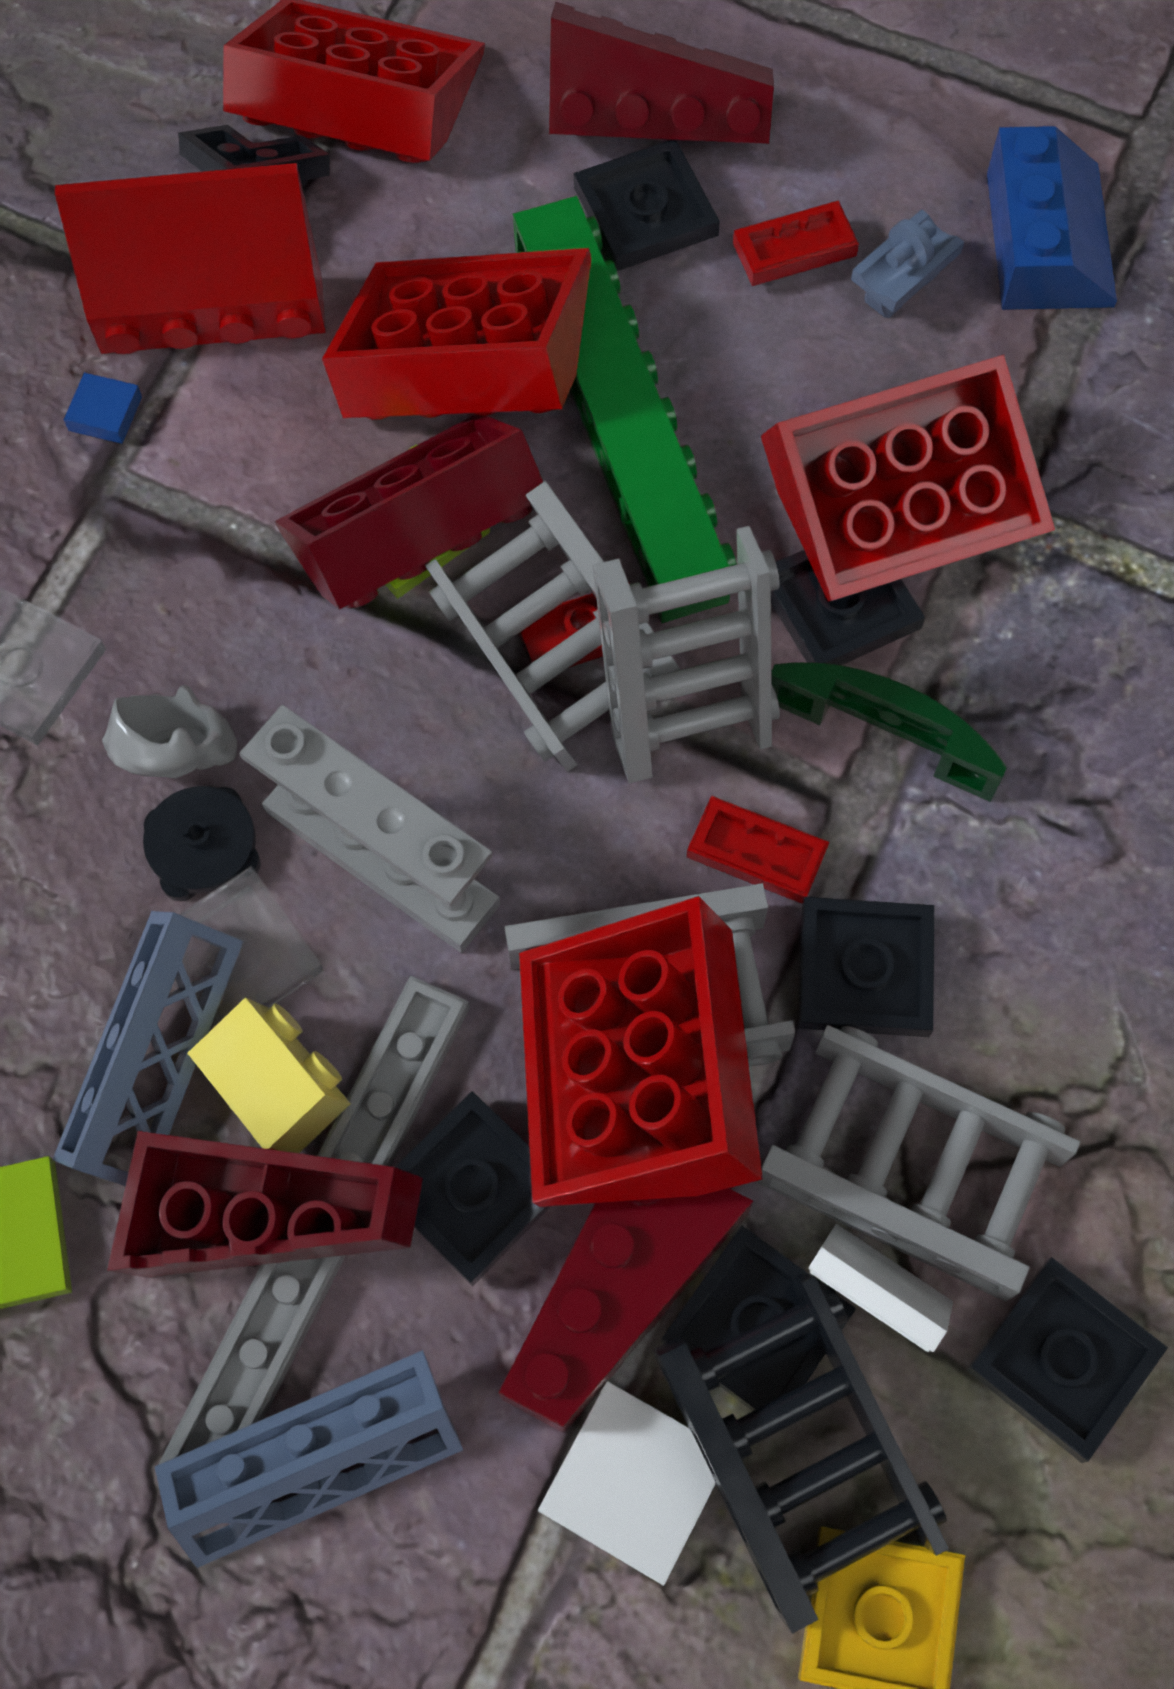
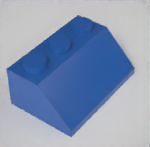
M1056 126L999 127L987 171L1002 310L1114 308L1117 297L1098 163Z

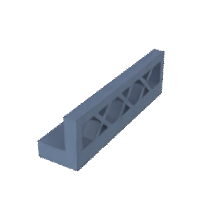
M151 911L52 1160L72 1169L126 1186L129 1172L103 1164L114 1135L134 1125L137 1132L143 1131L169 1135L196 1066L187 1053L208 1034L244 941L174 912ZM191 937L214 945L220 948L211 973L191 983L182 959ZM176 979L179 989L170 993L173 982ZM204 989L201 999L198 1002L195 993ZM184 999L192 1019L191 1025L185 1037L166 1045L157 1024L164 1007ZM151 1041L155 1051L145 1055ZM180 1052L174 1066L171 1056ZM159 1062L168 1082L162 1099L141 1109L132 1088L139 1071ZM126 1105L130 1115L120 1119ZM155 1115L151 1128L149 1129L146 1119Z
M422 1350L155 1466V1472L168 1530L196 1568H199L463 1451V1447L444 1406L430 1364ZM436 1428L439 1431V1433L429 1436L414 1444L407 1443L409 1440L414 1439ZM357 1463H365L364 1466L348 1473L340 1472ZM298 1493L296 1496L282 1502H272L286 1494ZM221 1523L230 1524L203 1537L199 1534Z

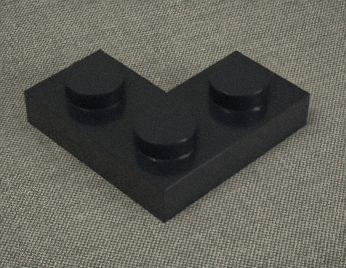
M229 125L178 133L179 154L201 172L297 163L302 187L307 185L310 179L330 176L329 153L303 135L253 143Z

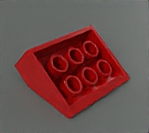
M281 0L224 44L223 111L243 116V120L252 125L266 126L278 124L293 128L297 135H303L307 138L327 136L344 140L346 146L356 150L377 148L394 152L397 158L406 162L420 163L426 160L430 161L445 145L484 55L485 43L304 0Z
M297 163L55 185V197L86 320L101 354H131L139 350L161 348L186 349L193 345L225 342L241 344L257 339L278 337L301 338L306 335L326 333L322 275Z
M589 248L376 262L322 357L342 417H367L371 420H381L389 416L420 415L425 418H433L442 414L474 413L486 416L496 412L530 411L532 413H546L551 410L563 409L577 374L591 265Z
M1004 354L781 421L761 435L778 495L828 602L1055 530Z
M700 896L519 953L532 1202L535 1205L547 1207L691 1197L763 1180L733 932Z

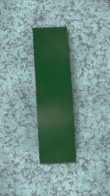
M792 662L774 664L771 670V684L775 690L779 708L820 726L829 707H834L941 755L933 777L991 802L1007 769L1006 765L977 731L934 699L887 677L841 665Z

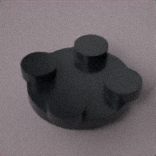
M195 786L182 789L164 799L155 809L148 813L144 820L143 848L146 859L160 879L162 890L171 900L187 901L194 897L196 893L218 890L234 880H249L260 869L261 859L255 849L256 833L253 821L243 805L239 794L231 788Z

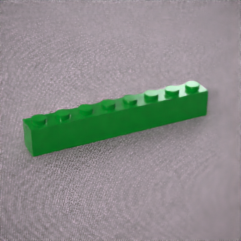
M578 196L513 213L516 253L589 248L591 265L577 374L570 391L647 587L737 565L730 544L728 542L720 544L714 528L717 527L718 521L710 495L708 493L700 495L694 479H697V467L691 448L688 444L680 446L675 435L678 425L673 404L669 397L660 398L655 386L658 384V373L653 356L649 350L641 352L636 339L639 338V327L634 310L630 304L622 306L618 296L621 292L615 264L612 260L604 261L601 255L602 237L595 217L590 216L586 218ZM730 595L659 612L658 616L661 623L669 622L729 603Z

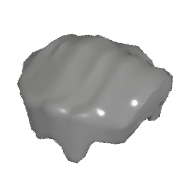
M187 685L180 686L175 696H163L155 693L151 695H131L128 698H116L112 706L106 733L102 739L107 756L116 766L132 774L144 777L178 778L194 771L196 768L205 770L214 765H226L237 756V739L227 719L218 713L213 706L201 704L192 689Z

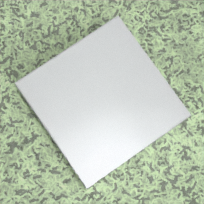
M838 1224L834 1226L808 1267L811 1270L810 1273L925 1351L934 1352L948 1330L953 1301Z
M607 1381L537 1511L664 1586L716 1483L688 1427Z

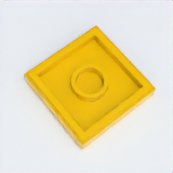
M819 1527L816 1547L846 1531ZM894 1541L816 1583L819 1591L810 1595L809 1600L819 1620L805 1627L798 1680L838 1689H950L965 1555L944 1551L936 1556L925 1547Z

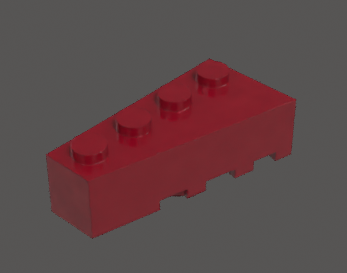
M555 2L551 15L549 134L770 143L774 93L772 68L704 48V50L676 42V38L656 32L653 35L624 26L623 22L604 16L598 18L574 10L575 7Z
M138 1131L107 1271L148 1278L411 1248L423 1178L392 1166Z
M727 1188L700 1196L595 1203L498 1392L502 1400L565 1433L642 1339L650 1333L665 1315L668 1308L707 1265L716 1251L749 1214L753 1200Z

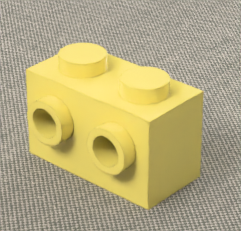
M245 997L187 1054L262 1148L300 1153L351 1104L336 1086L342 1081V1077L336 1068L319 1052L313 1051L309 1054L297 1039L303 1032L302 1028L283 1007L274 1003L269 1008Z

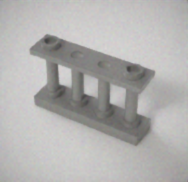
M544 481L526 494V497L537 513L535 517L528 521L531 525L529 529L455 581L451 580L436 559L425 566L438 584L429 593L449 621L458 615L460 616L533 725L524 731L530 743L544 762L555 756L567 772H569L578 764L563 742L609 710L606 682L549 722L530 694L602 645L598 609L593 612L596 617L593 621L517 674L498 648L578 592L582 597L591 590L596 597L593 565L602 563L603 560L550 486ZM559 545L569 561L560 566L563 572L484 627L467 601L544 547L550 551ZM648 623L639 624V629L643 628L646 634L654 633ZM671 656L652 660L653 666L643 669V673L647 672L651 678L678 671L680 668Z
M750 526L736 529L737 565L642 588L639 582L629 585L619 558L593 565L612 738L628 783L653 777L650 752L659 750V743L747 720L759 748L772 747V720L779 719L780 710L775 690L771 684V591L779 589V574L772 552L770 550H760ZM738 593L739 611L646 634L643 628L639 629V624L649 622V615ZM740 638V655L651 678L647 672L643 673V669L653 666L652 660ZM741 681V697L653 719L650 713L647 714L648 711L656 710L657 702Z
M283 704L239 753L244 761L278 784L262 803L268 815L460 953H463L501 905L498 895L475 880L476 876L493 857L491 850Z
M763 883L504 926L511 970L520 969V952L700 896L733 932L749 1066H760L780 1060L782 1058L781 1052L790 1051L795 1036L793 1021L768 1024L750 937L756 933L755 930L764 928L768 911Z
M827 1025L815 1054L832 1061L831 1068L796 1144L787 1145L786 1150L772 1145L761 1168L763 1180L756 1181V1183L1007 1302L1020 1293L1030 1268L1013 1259L1015 1251L1010 1246L1045 1160L1058 1167L1063 1166L1076 1154L1081 1141L1065 1135V1127L1046 1115L1028 1112L1024 1116L877 1048V1040L859 1029L843 1026L841 1030ZM857 1074H860L895 1091L858 1175L850 1174L848 1180L823 1169L825 1161L820 1156ZM921 1102L957 1120L921 1204H913L911 1210L886 1199L885 1197L888 1192L883 1187V1184L918 1104ZM983 1131L1020 1149L985 1234H978L972 1240L949 1229L951 1221L946 1215Z

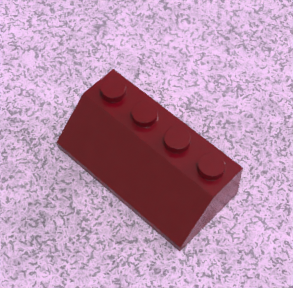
M475 414L274 522L321 596L339 610L344 607L352 609L363 606L375 599L379 594L378 589L397 578L406 580L422 574L427 570L425 565L448 550L460 551L473 546L481 540L483 536L481 532L497 523H511L530 514L533 507L526 494L542 484L543 479L522 429L488 416Z

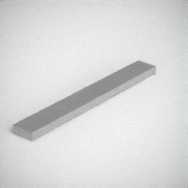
M410 975L347 1097L351 1104L337 1117L318 1156L385 1166L392 1165L470 1009L469 1001ZM346 1255L263 1264L260 1266L159 1464L265 1418Z

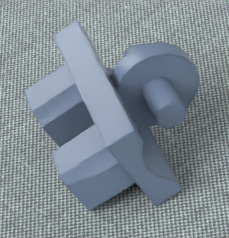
M921 209L910 220L903 219L891 228L889 238L853 269L851 280L866 291L865 303L883 317L890 318L904 303L961 254L964 241L957 236L943 232L935 225L929 214Z

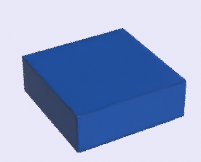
M84 372L63 420L68 431L123 444L142 399V394L136 384Z

